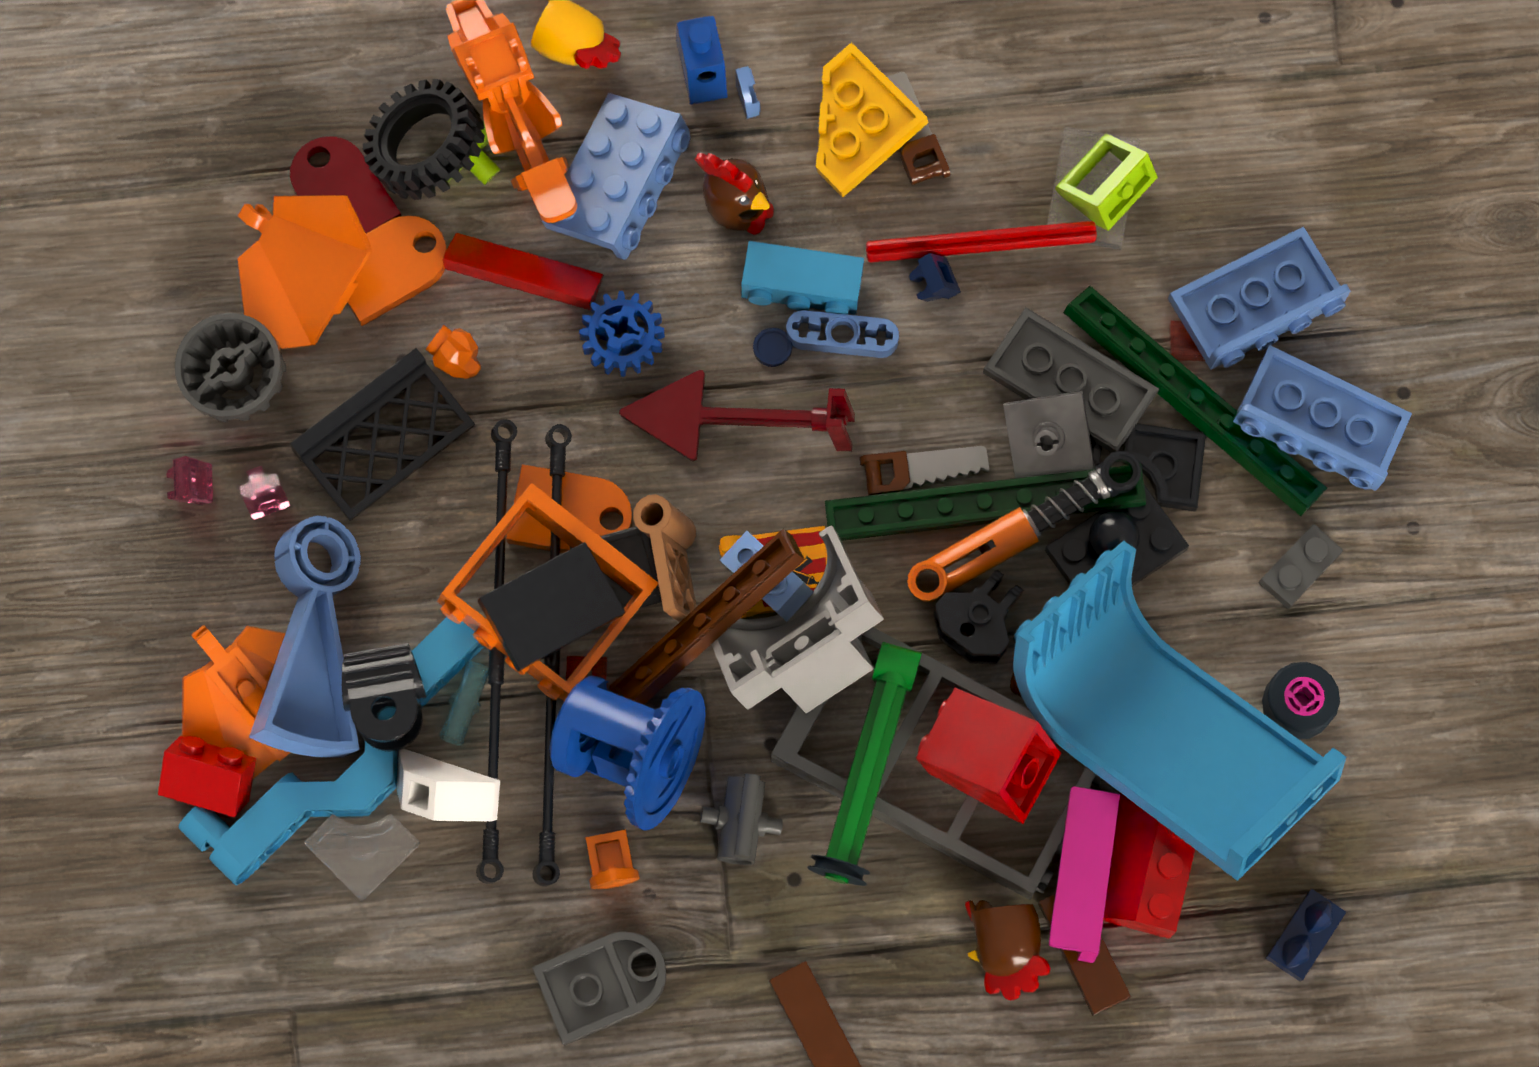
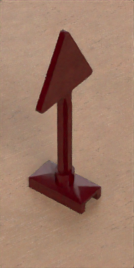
M698 370L619 411L622 418L693 462L698 457L700 427L704 424L812 428V431L828 432L836 451L852 452L853 447L845 426H847L848 422H855V413L845 389L829 388L827 408L813 407L812 410L703 407L705 373L703 370Z

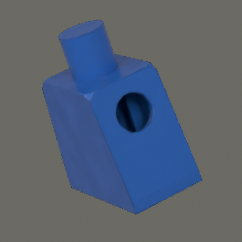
M714 16L676 23V42L690 105L727 98L725 63ZM706 71H710V75L713 76L705 80L697 78Z

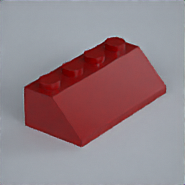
M1120 793L1103 921L1170 939L1177 930L1195 849L1122 793Z

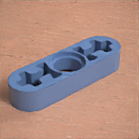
M800 310L793 313L786 324V334L792 342V346L801 350L885 358L893 354L898 346V328L892 321L884 318ZM803 322L808 323V328L812 330L807 333L805 338L799 337V331L795 330L800 328ZM821 323L826 324L825 341L819 340L820 332H815L821 331ZM845 325L852 329L854 336L849 342L839 343L832 338V330L836 326ZM860 328H865V336H869L864 337V345L858 344ZM881 330L885 331L886 338H889L885 341L884 346L877 345V340L872 338L877 336L878 331Z

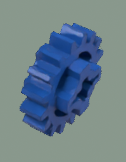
M619 291L617 300H612L608 294H604V305L600 306L592 302L590 308L593 316H582V323L587 327L579 330L580 340L586 341L582 345L584 355L593 353L591 363L594 367L603 362L605 374L609 375L614 367L619 368L621 377L626 376L627 368L632 367L639 374L641 373V362L644 361L651 366L654 364V357L651 352H662V343L657 340L665 338L664 327L658 326L662 323L661 314H651L653 303L650 300L641 305L638 293H635L631 300L625 299L623 291ZM638 317L646 324L648 333L645 332L644 328L637 325ZM623 329L629 331V334L624 333L621 338L616 337V334H621ZM596 334L600 335V339L607 341L606 351L599 345Z

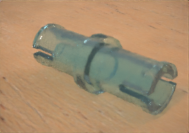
M473 661L466 662V668L458 689L449 698L448 702L451 704L443 728L438 735L442 740L459 746L464 744L473 715L479 713L481 708L479 699L489 672L488 667Z

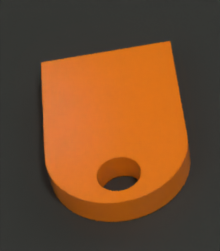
M401 216L387 221L366 234L371 243L372 252L355 280L359 284L347 302L361 326L366 325L425 291L441 278L445 271L442 260L447 246L442 233L433 223L418 216ZM430 237L436 241V245L430 252L421 253L415 249L416 242L420 238Z
M522 464L514 503L531 482L552 498L550 469ZM565 472V477H562L561 506L599 536L632 527L630 502L621 488L603 478ZM525 512L509 531L506 540L508 544L550 551L551 531ZM608 512H617L623 517V522L619 528L608 530L600 523L603 515ZM560 539V553L569 551V545Z

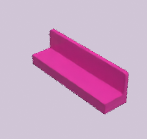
M1073 786L1069 794L1049 946L1077 951V960L1094 963L1099 954L1120 794Z

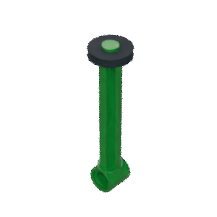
M882 642L872 680L875 682L827 853L826 856L811 855L810 857L815 860L814 866L807 867L826 879L843 884L867 885L862 878L863 875H869L870 872L857 865L905 696L908 691H912L922 655L921 652Z

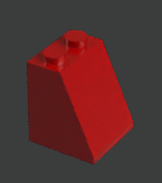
M954 687L950 697L942 702L938 710V718L930 733L922 738L916 759L928 774L1007 817L1024 824L1061 752L1038 721Z

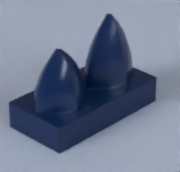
M1309 890L1266 956V959L1301 982L1341 922L1346 911L1315 890Z

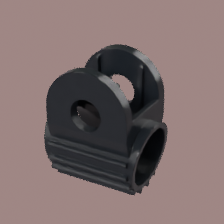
M409 643L344 654L342 663L343 707L345 712H351L353 723L363 739L373 748L386 752L398 751L409 746L417 738L422 728L423 714L420 698L427 697ZM386 708L396 709L395 714L390 719H378L382 710Z

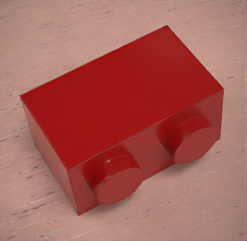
M179 736L164 751L158 795L235 817L250 801L256 757L245 755L237 748H221L205 743L199 737Z

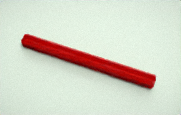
M1083 221L872 240L866 243V255L869 262L922 258L929 253L949 256L1093 243L1097 239L1095 222Z

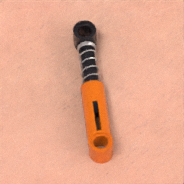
M1127 451L1111 453L1102 463L1094 467L1095 470L1091 471V473L1088 472L1086 479L1080 482L1074 480L1073 486L1066 490L1060 488L1059 494L1052 498L1046 496L1045 502L1038 506L1031 505V510L1029 511L1024 509L1022 511L1018 507L925 561L917 563L908 574L907 584L909 590L917 599L923 602L939 600L946 592L955 590L1038 543V536H1041V531L1050 526L1055 528V523L1064 518L1069 520V515L1078 510L1083 512L1084 507L1092 502L1098 504L1099 498L1106 499V497L1109 498L1110 496L1113 498L1118 494L1130 492L1136 487L1141 477L1139 460ZM1124 462L1128 464L1132 470L1131 479L1125 483L1113 481L1110 477L1109 469L1114 463ZM980 550L982 555L947 574L944 570L966 556ZM927 570L937 573L940 579L937 589L930 593L920 591L917 586V578L922 572Z

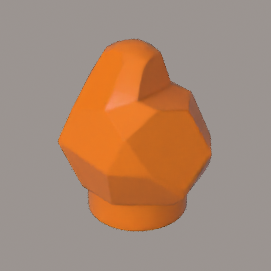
M443 325L425 349L434 356V367L452 377L468 379L476 376L481 370V364L476 359L478 346L471 334L461 328L452 331Z

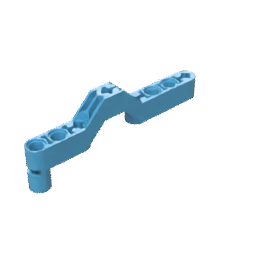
M446 617L412 650L427 696L426 698H420L422 708L484 648L473 637L475 631L464 622L456 624ZM386 708L382 710L378 719H390L395 714L396 709ZM365 741V752L336 781L302 782L291 772L273 785L231 827L214 811L196 806L182 819L178 828L200 851H205L212 847L214 850L209 860L234 885H239L249 878L310 817L369 816L396 789L398 751H381L373 748Z

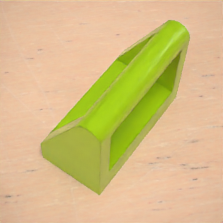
M1104 134L1058 183L1055 190L1088 219L1095 222L1097 226L1109 231L1158 177L1147 152L1109 134ZM1109 151L1122 161L1092 195L1076 188Z

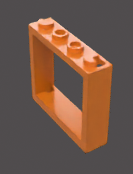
M531 482L444 589L437 602L442 605L441 611L448 619L456 624L464 622L475 631L473 637L480 644L490 650L494 647L507 656L505 662L517 672L489 621L459 598L458 594L525 512L534 517L570 547L574 548L585 542L601 571L633 596L623 608L625 610L624 615L615 619L566 681L540 660L518 672L521 675L527 672L539 681L537 687L549 698L557 700L559 697L565 701L571 690L586 677L659 583Z

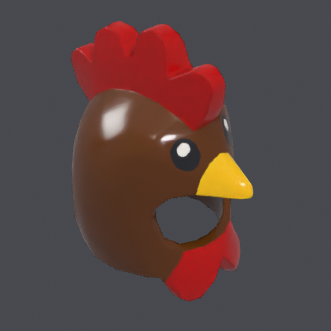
M698 153L695 161L705 172L703 195L708 212L719 225L727 229L745 230L752 235L759 234L765 226L766 219L773 217L774 207L769 202L766 187L756 168L742 159L730 158L722 160L711 153L707 155ZM760 209L750 219H742L739 216L744 211Z
M971 900L965 902L966 911L974 925L977 936V949L967 954L969 958L980 962L981 967L986 972L984 979L986 992L988 994H996L1001 991L1003 997L1010 1001L1020 997L1021 989L1024 992H1035L1039 988L1038 976L1048 975L1051 967L1045 958L1039 956L1041 928L1034 905L1019 904L993 907L985 900H980L976 906Z

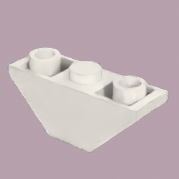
M399 750L396 790L402 810L435 821L497 820L500 780L410 750Z

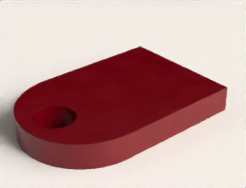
M334 136L320 137L305 144L294 156L290 167V179L297 196H348L366 234L387 221L402 216L380 180L365 163L361 151L348 140ZM324 152L330 156L329 162L323 167L317 168L309 164L311 157L316 153Z

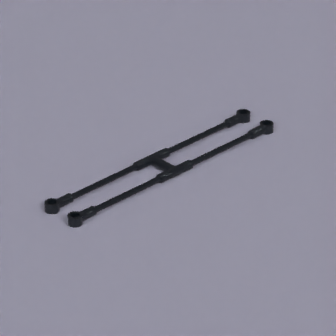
M507 419L498 421L491 430V438L496 443L495 471L498 472L496 525L506 514L507 477L511 471V444L517 436L516 425ZM557 424L546 433L545 442L550 448L552 499L561 505L562 477H565L566 446L570 443L572 435L568 427ZM504 427L508 429L510 438H502L498 433V428ZM553 432L561 433L564 437V443H557L553 439ZM551 532L550 560L560 555V538L553 532ZM506 536L495 549L494 590L504 585ZM494 647L492 650L489 649L488 684L491 685L488 777L498 780L501 685L504 684L505 657L507 656ZM560 650L543 659L544 664L557 675H560ZM547 695L542 832L539 833V860L532 873L535 883L543 887L554 884L560 876V869L555 863V833L552 832L554 767L550 758V741L556 721V700L549 698ZM497 820L486 821V829L483 830L482 862L477 866L476 874L478 879L485 884H492L500 880L504 872L503 865L498 860L499 830L496 829ZM486 864H492L495 867L496 875L494 878H488L484 874V866ZM543 866L550 868L552 871L550 881L544 880L540 875V870Z

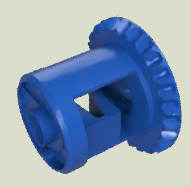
M594 675L581 680L571 690L558 713L550 741L552 765L558 772L571 777H579L587 771L625 786L624 794L626 799L624 806L627 818L637 828L650 830L662 822L672 810L695 765L705 727L706 710L704 698L699 691L682 687L670 693L668 698L663 699L660 708L653 709L607 691V680Z

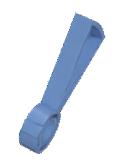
M317 515L306 518L284 532L275 547L274 562L276 572L285 587L296 595L298 599L249 738L272 748L313 757H346L359 750L356 726L353 723L351 712H345L343 707L342 663L344 658L333 596L350 586L357 578L361 556L357 547L358 544L352 533L339 521L330 517ZM309 542L318 543L328 551L332 564L330 573L321 572L311 564L307 553Z

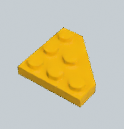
M852 42L823 67L822 102H820L818 128L819 147L816 155V169L818 173L842 198L928 124L927 116Z

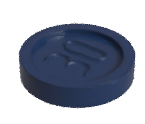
M779 328L764 329L754 339V355L765 366H780L790 358L792 342L788 339L786 332Z

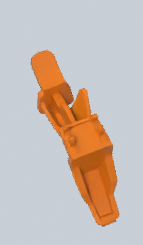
M484 0L452 1L446 6V12L453 32L447 36L452 53L458 65L462 68L479 101L483 100L484 124L492 152L500 154L516 150L524 172L515 176L511 183L514 189L517 188V191L528 189L535 207L544 222L555 223L572 216L577 210V202L564 175L568 171V162L565 157L549 161L541 139L562 127L561 117L545 95L529 81L534 79V75L515 24L513 22L510 23L503 13L493 15Z

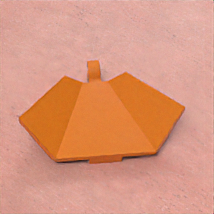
M274 196L273 215L262 204H257L255 208L251 204H244L238 217L248 226L262 233L259 240L237 258L244 315L252 317L263 324L275 337L282 349L316 345L333 315L340 314L359 284L355 279L372 252L371 243L348 196Z
M203 625L191 636L209 656L211 661L182 677V736L199 737L205 743L221 748H237L245 755L256 757L254 779L276 760L280 762L290 754V752L272 748L249 738L285 633L246 626L234 642L224 649L206 626Z

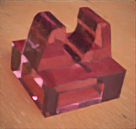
M187 456L173 459V467L167 471L166 475L167 478L174 480V491L167 492V498L198 505L213 502L212 464Z
M262 465L247 471L250 482L239 486V489L253 520L290 506L277 473L265 476Z

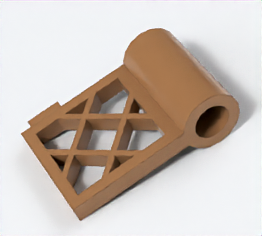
M656 494L647 495L636 504L633 511V520L636 527L651 539L663 611L680 622L697 607L686 551L694 542L696 528L688 516L664 497Z

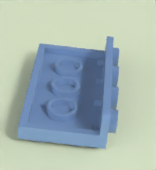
M608 93L565 175L575 196L577 210L572 216L559 222L547 223L542 220L546 229L611 249L617 258L626 260L630 252L638 246L641 231L647 219L654 214L657 200L664 186L671 181L674 166L680 154L688 148L690 130L681 114Z
M1303 226L1171 292L1168 300L1208 367L1212 370L1222 364L1224 368L1235 365L1245 357V352L1255 347L1258 351H1262L1268 348L1269 345L1272 346L1278 341L1279 335L1289 330L1292 334L1304 330L1312 323L1311 319L1321 314H1324L1325 317L1336 314L1346 306L1345 300L1351 290L1347 284L1340 286Z
M1269 345L1241 402L1233 423L1241 426V429L1251 436L1264 437L1277 443L1278 448L1286 453L1299 454L1312 460L1313 464L1321 470L1327 472L1335 471L1349 478V481L1356 487L1376 491L1387 477V469L1412 413Z

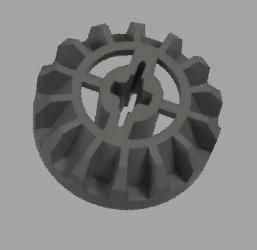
M222 313L202 320L185 335L179 345L175 358V376L184 397L203 415L214 417L220 422H228L229 419L247 421L250 420L249 415L258 410L266 411L270 407L269 401L274 394H280L283 388L281 378L282 373L286 372V363L282 357L280 344L263 324L243 314ZM261 362L262 378L258 387L254 390L250 385L254 376L253 368ZM231 364L237 369L232 375L227 370ZM246 389L250 394L240 399L222 397L227 390L239 391Z

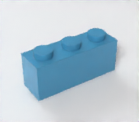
M749 241L741 283L742 298H746L749 302L756 305H770L771 302L787 304L788 308L796 311L814 308L825 310L827 313L856 315L863 276L864 258Z

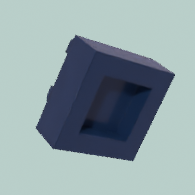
M929 253L918 259L919 265L909 275L910 280L919 283L924 279L927 282L925 290L916 294L920 300L928 302L941 298L950 299L961 293L948 259Z

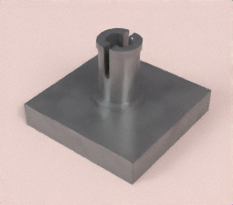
M1083 391L1003 404L1015 478L1095 469Z

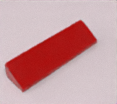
M460 233L455 234L442 260L446 270L587 310H591L590 304L592 302L595 303L603 279L602 273Z

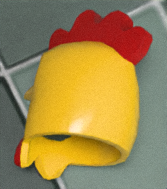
M548 0L549 3L541 14L531 39V47L552 61L571 66L579 65L584 69H588L590 66L602 69L606 68L609 62L616 63L619 61L621 56L619 47L621 43L617 38L604 33V25L598 17L570 0Z

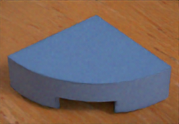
M746 66L735 69L736 88L747 119L759 116L761 112L760 102L757 100L753 88L755 81L751 68Z

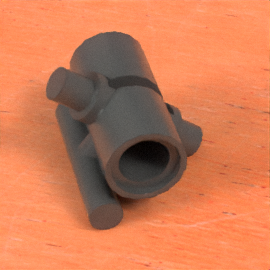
M745 774L744 777H728L724 806L719 805L717 809L704 806L701 808L699 821L701 823L713 824L715 829L721 830L717 860L738 865H753L756 859L758 836L764 837L765 833L781 834L783 820L768 817V813L762 812L765 782L760 780V775Z

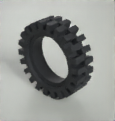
M433 79L432 84L427 80L419 81L418 90L411 83L404 87L406 93L404 97L396 91L390 96L395 103L389 107L383 102L379 109L384 115L382 117L373 115L369 122L375 129H366L364 137L369 141L363 143V151L367 154L364 156L365 163L369 166L372 173L393 194L397 193L404 199L410 196L413 200H421L422 192L428 198L436 196V186L443 193L449 190L450 186L447 180L452 177L457 183L461 181L464 177L458 171L462 167L470 171L474 166V163L468 158L469 155L479 157L481 148L476 143L484 142L485 135L481 130L485 127L484 122L480 118L479 111L452 83L446 81L444 84L440 79ZM440 113L450 116L451 129L448 137L433 155L414 165L398 164L396 155L399 143L416 123L433 114Z

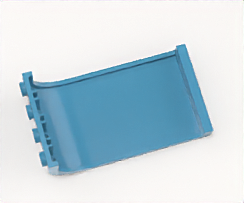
M1122 541L1112 551L1106 550L1096 561L1095 566L1086 574H1078L1061 596H1053L1049 599L1042 612L1032 621L1028 619L1019 626L1014 635L1016 643L1013 658L1014 676L1018 689L1033 717L1061 748L1238 881L1340 781L1346 756L1333 747L1322 757L1163 641L1148 624L1136 603L1131 582L1136 549L1127 542Z

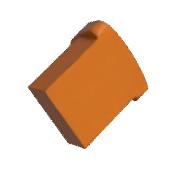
M626 829L585 837L593 875L589 879L591 889L620 887L640 879L638 870L633 869Z

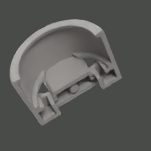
M828 526L819 532L827 550V564L823 577L813 590L814 593L787 622L779 614L760 619L740 618L711 644L730 692L747 710L782 687L805 713H808L874 669L862 642L857 637L883 621L884 618L872 593L859 579L845 547L833 526Z

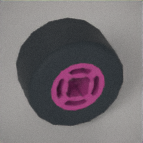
M1309 662L1291 663L1281 668L1267 684L1262 698L1264 715L1297 739H1310L1322 733L1337 715L1340 704L1339 688L1332 675L1321 666Z

